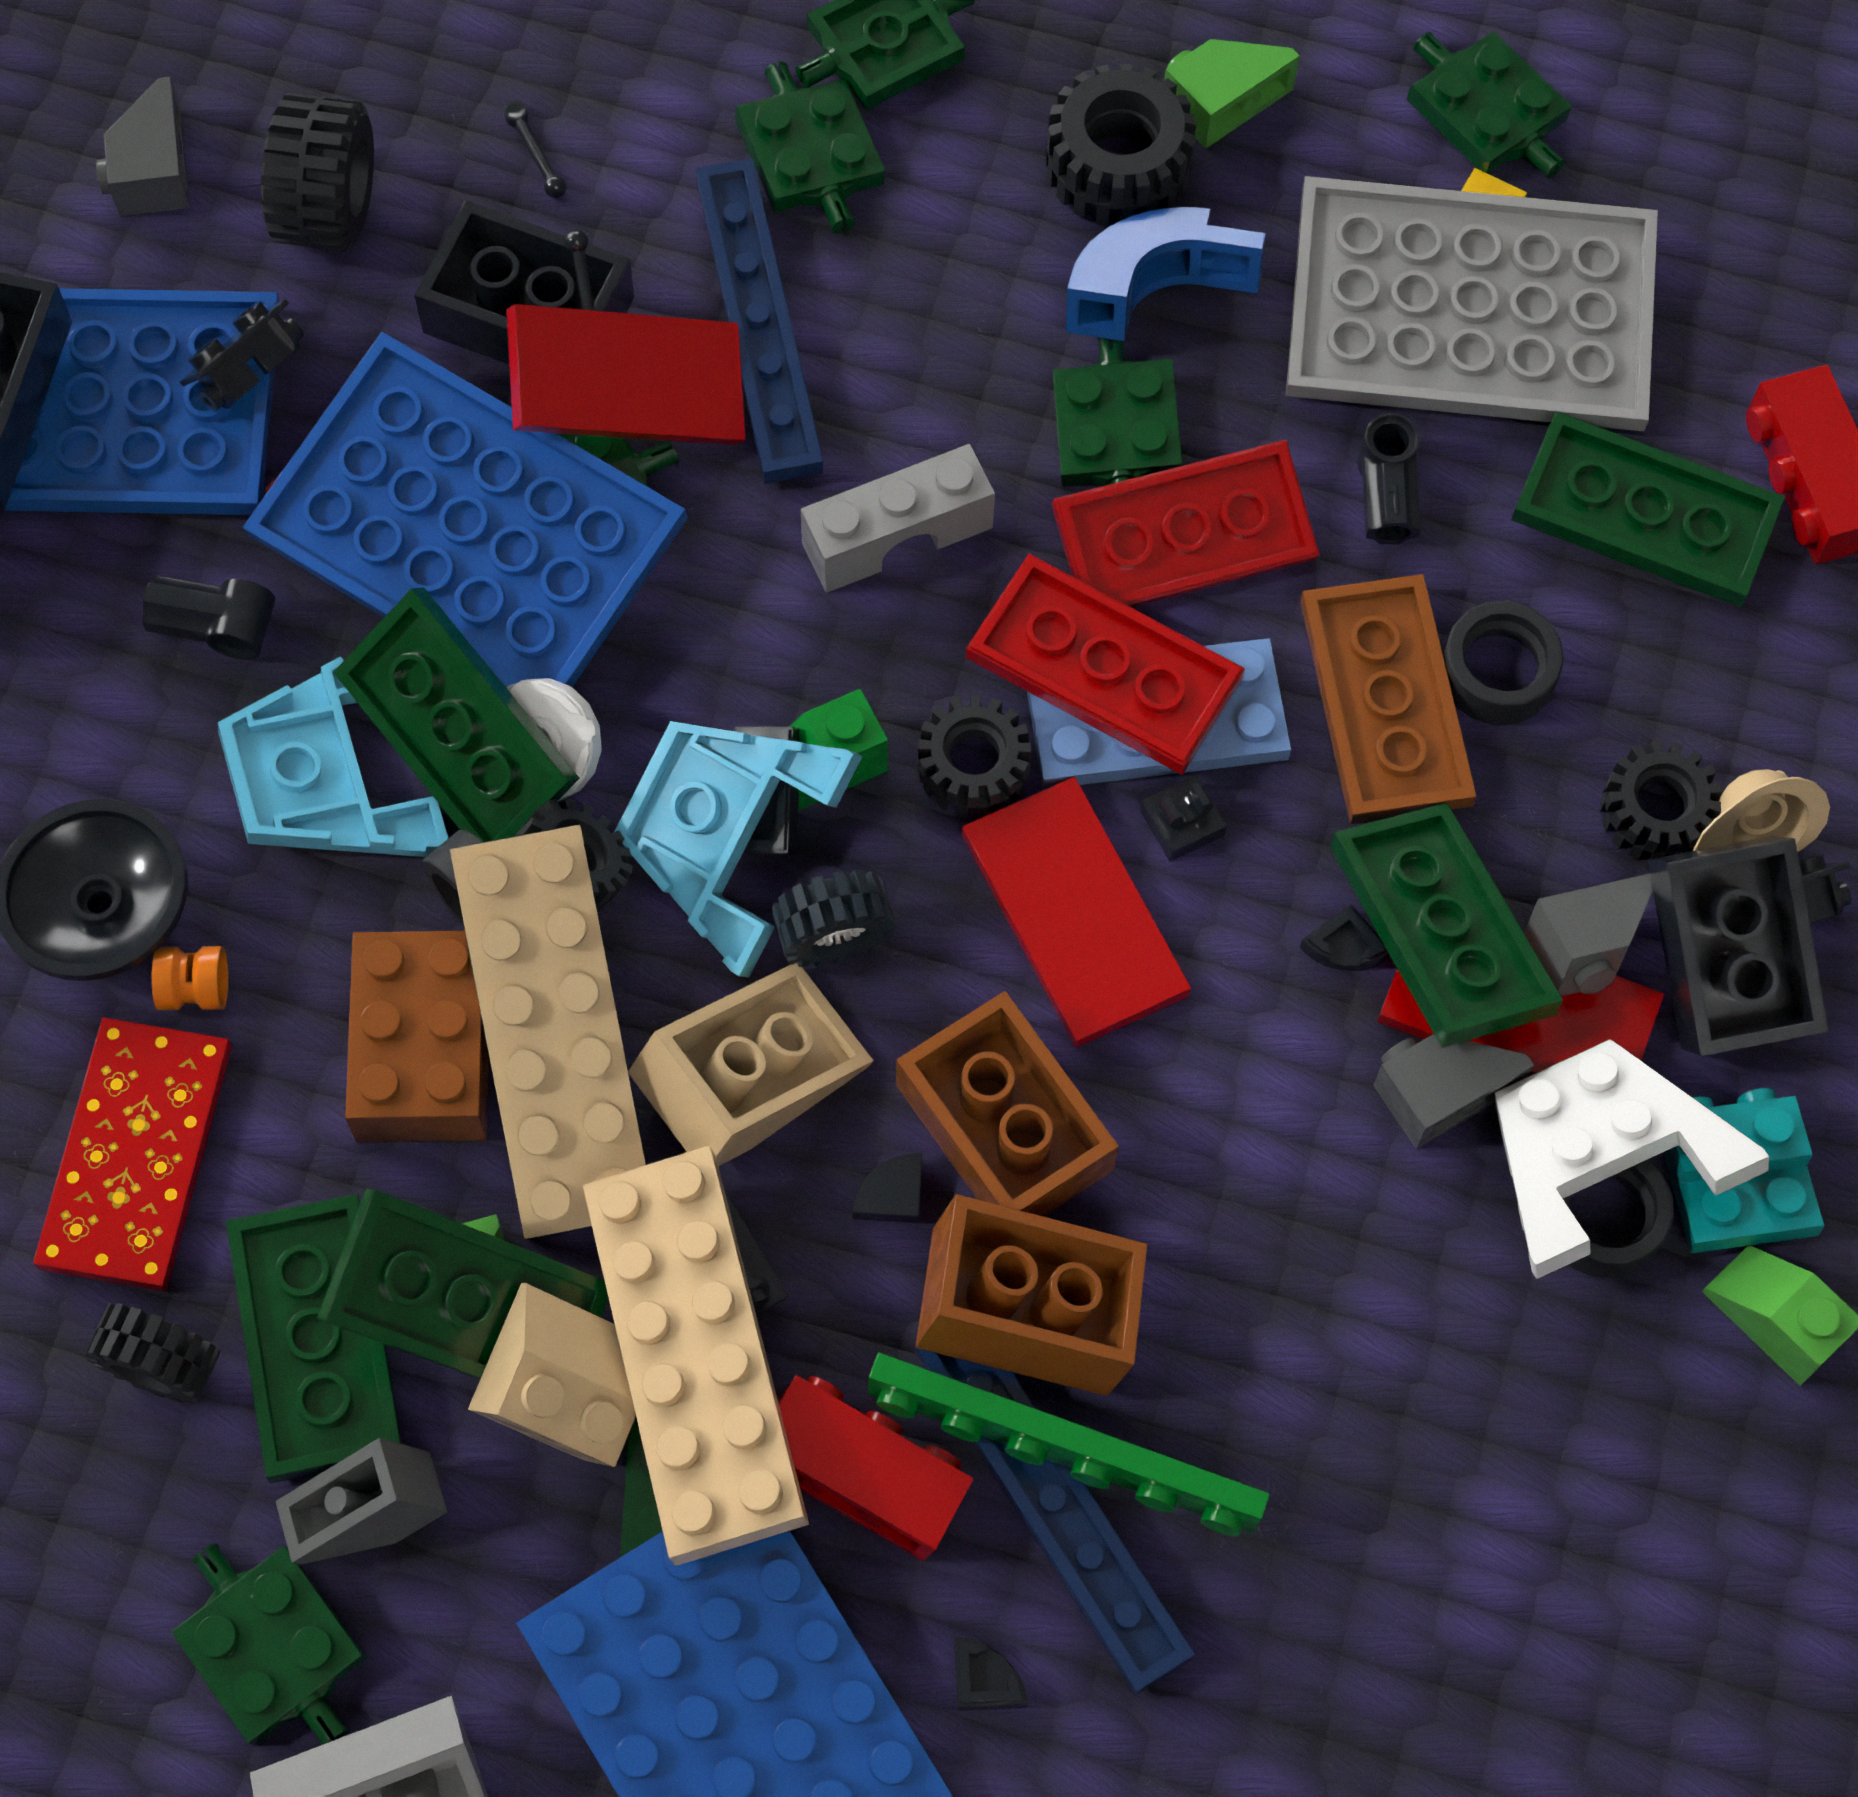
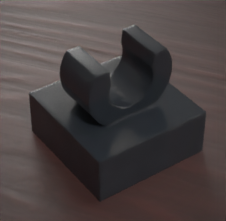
M1197 775L1141 800L1140 812L1169 862L1225 836L1227 825Z

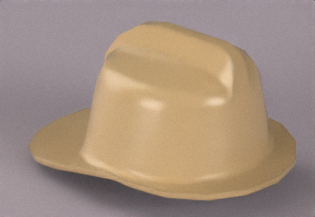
M1753 770L1740 775L1726 787L1720 796L1721 812L1702 832L1693 851L1769 836L1795 838L1797 852H1799L1814 841L1827 824L1830 811L1827 794L1814 781L1801 777H1787L1780 770Z

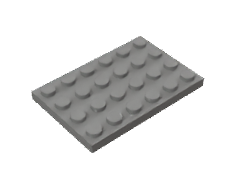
M1305 176L1302 188L1286 396L1551 422L1555 411L1597 427L1644 431L1649 421L1658 210Z

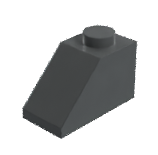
M171 77L158 78L104 133L106 158L96 160L97 177L102 195L112 194L120 217L190 208L181 109Z
M1650 873L1537 900L1524 935L1560 996L1578 992L1593 994L1613 983L1653 892Z
M1433 1034L1419 1043H1416L1413 1038H1408L1390 1048L1381 1057L1383 1064H1381L1373 1086L1417 1149L1495 1103V1092L1527 1078L1534 1064L1527 1054L1472 1041H1465L1441 1048Z
M382 1438L376 1439L275 1501L291 1562L299 1565L395 1544L447 1513L430 1451Z

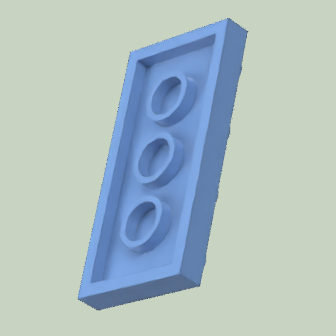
M1270 638L1204 646L1244 667L1245 673L1241 683L1185 772L1289 760L1291 747ZM1027 692L1042 789H1048L1072 777L1077 779L1079 785L1177 773Z

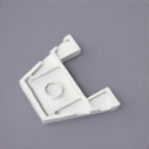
M1611 1039L1495 1092L1496 1110L1509 1170L1513 1178L1531 1270L1536 1279L1591 1254L1589 1237L1563 1200L1567 1196L1675 1146L1682 1148L1715 1196L1767 1172L1769 1168V1156L1762 1147Z

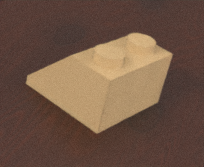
M521 1283L468 1410L583 1461L615 1467L636 1417L615 1324L527 1283Z

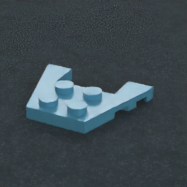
M341 656L322 666L320 674L291 689L286 685L218 722V733L248 844L427 857L448 839L439 804L433 796L375 809L370 807L342 705L357 702L333 673L344 661Z
M670 721L614 832L618 830L625 838L622 842L624 847L630 849L631 855L663 892L669 893L689 916L688 922L700 936L707 938L724 957L723 963L729 970L738 976L749 977L775 926L722 896V893L779 781L782 780L823 804L836 808L863 756L846 749L817 746Z

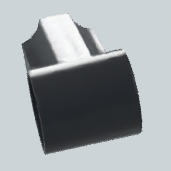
M1392 412L1380 414L1371 420L1366 428L1357 460L1358 469L1363 481L1365 535L1367 539H1373L1378 544H1401L1403 541L1417 538L1420 533L1416 451L1420 437L1418 429L1411 419L1402 414ZM1382 444L1391 445L1400 452V455L1386 456L1380 453L1375 446Z
M155 576L152 582H148L144 594L142 624L147 632L206 642L210 648L227 657L242 660L256 659L261 652L276 597L264 586L243 579L225 580L221 587Z

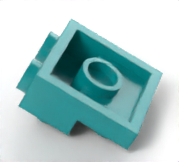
M1759 1088L1742 1094L1737 1099V1104L1715 1107L1712 1099L1709 1097H1693L1697 1102L1762 1147L1769 1156V1168L1767 1172L1715 1196L1680 1146H1675L1663 1152L1690 1254L1819 1236L1824 1223L1807 1167L1813 1154L1796 1096L1777 1098L1774 1089Z

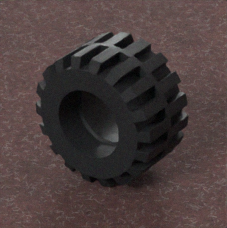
M1120 64V70L1110 71L1108 65L1095 67V75L1092 77L1088 76L1085 72L1076 76L1073 79V88L1064 86L1059 92L1057 104L1052 105L1049 116L1046 166H1048L1047 178L1050 187H1057L1056 197L1063 205L1074 204L1073 214L1082 219H1085L1090 214L1096 217L1095 224L1108 227L1109 220L1121 221L1144 212L1173 208L1176 204V197L1183 196L1191 172L1196 137L1195 115L1190 114L1191 104L1185 94L1176 96L1177 85L1169 78L1160 82L1156 79V71L1145 67L1142 73L1132 71V64ZM1121 137L1136 141L1146 149L1134 154L1120 155L1107 152L1095 143L1106 138Z
M286 93L278 103L267 130L261 167L262 213L268 234L273 242L348 252L356 243L366 221L374 173L373 130L367 109L361 101Z

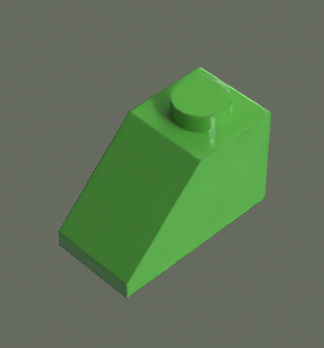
M1210 39L1193 51L1185 50L1175 56L1166 68L1165 79L1169 78L1177 85L1176 96L1185 94L1191 104L1190 114H1194L1196 120L1195 138L1206 149L1294 90L1300 55L1293 48Z
M1751 1245L1747 1246L1702 1291L1799 1386L1858 1329V1314L1818 1276Z

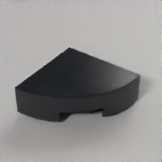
M1352 904L1303 938L1300 949L1316 962L1342 971L1367 970L1383 964L1390 958L1381 938Z
M922 1153L897 1156L875 1168L863 1181L857 1192L853 1206V1219L918 1223Z
M954 1637L958 1711L1027 1708V1695L1022 1679L1001 1654L981 1641Z

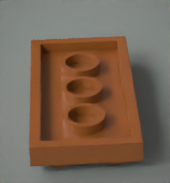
M1419 574L1303 591L1300 601L1350 824L1382 820L1443 803H1448L1451 810L1473 807L1477 796L1424 575Z

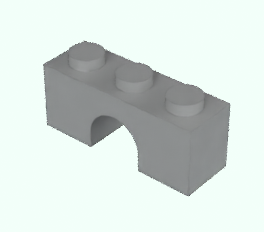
M967 444L801 508L802 545L825 592L828 593L882 572V560L886 553L898 543L913 536L930 534L938 550L992 529L995 492L971 445Z

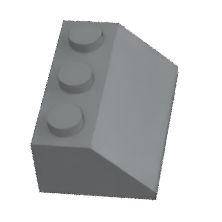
M452 1695L250 1772L253 1797H488L472 1747Z

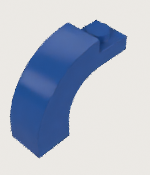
M1197 207L1158 209L1121 220L1091 240L1075 262L1067 287L1066 333L1125 341L1130 318L1136 305L1148 294L1167 286L1195 284L1258 293L1262 278L1266 233L1210 225L1211 209Z

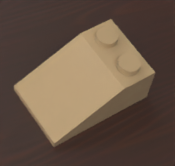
M795 963L655 1031L628 1073L684 1149L690 1152L710 1145L716 1155L718 1166L754 1148L867 1069L874 1060L802 967H798V964Z

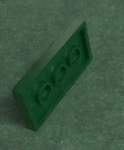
M1555 411L1511 521L1742 607L1785 496Z
M424 587L411 588L333 672L458 828L471 832L484 843L514 837L540 805L544 806L547 801L553 799L558 801L580 779Z
M1448 803L1334 832L1330 849L1441 1048L1557 1015L1563 999Z
M365 1189L317 1319L480 1380L521 1283H527L600 1318L608 1299L605 1280L386 1193L375 1189Z
M358 1193L226 1221L265 1476L270 1484L322 1473L378 1438L403 1444L386 1345L317 1319L361 1203Z

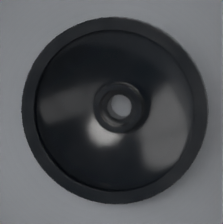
M91 799L74 802L54 809L29 825L14 840L1 861L0 931L12 950L25 963L41 973L55 978L91 981L125 972L140 964L158 950L173 932L182 915L188 891V872L183 853L174 836L158 818L130 803L109 799ZM112 901L111 907L100 914L94 913L99 903Z

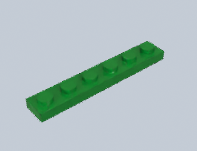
M879 1352L869 1375L867 1394L878 1398L877 1406L893 1415L913 1419L917 1412L942 1421L941 1429L959 1439L978 1442L980 1437L983 1436L1006 1444V1453L1020 1461L1033 1465H1044L1047 1459L1072 1468L1070 1475L1081 1483L1100 1489H1108L1110 1483L1137 1492L1135 1499L1152 1509L1171 1513L1174 1512L1177 1506L1202 1516L1201 1524L1221 1534L1239 1536L1241 1530L1253 1534L1262 1519L1269 1497L1267 1492Z

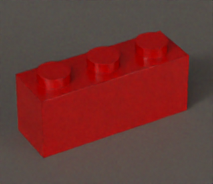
M1828 364L1760 382L1746 412L1747 429L1752 440L1755 443H1761L1769 461V477L1773 488L1778 494H1784L1792 512V528L1797 541L1801 545L1807 546L1815 565L1858 553V429Z
M795 1375L778 1403L800 1490L917 1559L924 1561L936 1550L974 1478L960 1470L962 1463L949 1452L933 1445H927L923 1449L902 1437V1427L891 1418L876 1411H868L865 1415L842 1402L844 1394L831 1383L814 1376H810L806 1381L800 1376Z

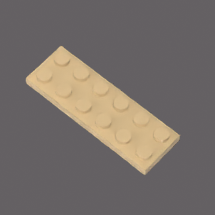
M575 825L450 849L524 1239L592 1226L583 1185L645 1166L646 1163L581 826Z
M710 1145L583 1185L669 1559L675 1566L809 1525L716 1155Z

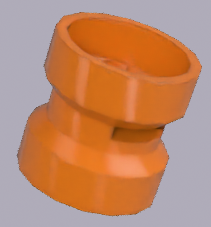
M202 946L196 953H184L179 947H160L154 952L152 961V994L157 1010H179L184 1004H197L202 1010L225 1009L228 998L229 969L224 946Z

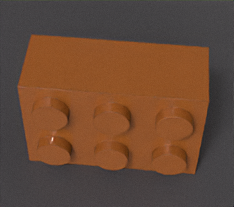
M353 932L345 1119L356 1143L486 1141L489 1052L466 932Z
M1003 991L896 1059L897 1088L976 1199L1044 1217L1114 1171L1119 1145L1006 991Z
M956 1194L933 1228L915 1348L1108 1396L1133 1367L1135 1362L1147 1244Z

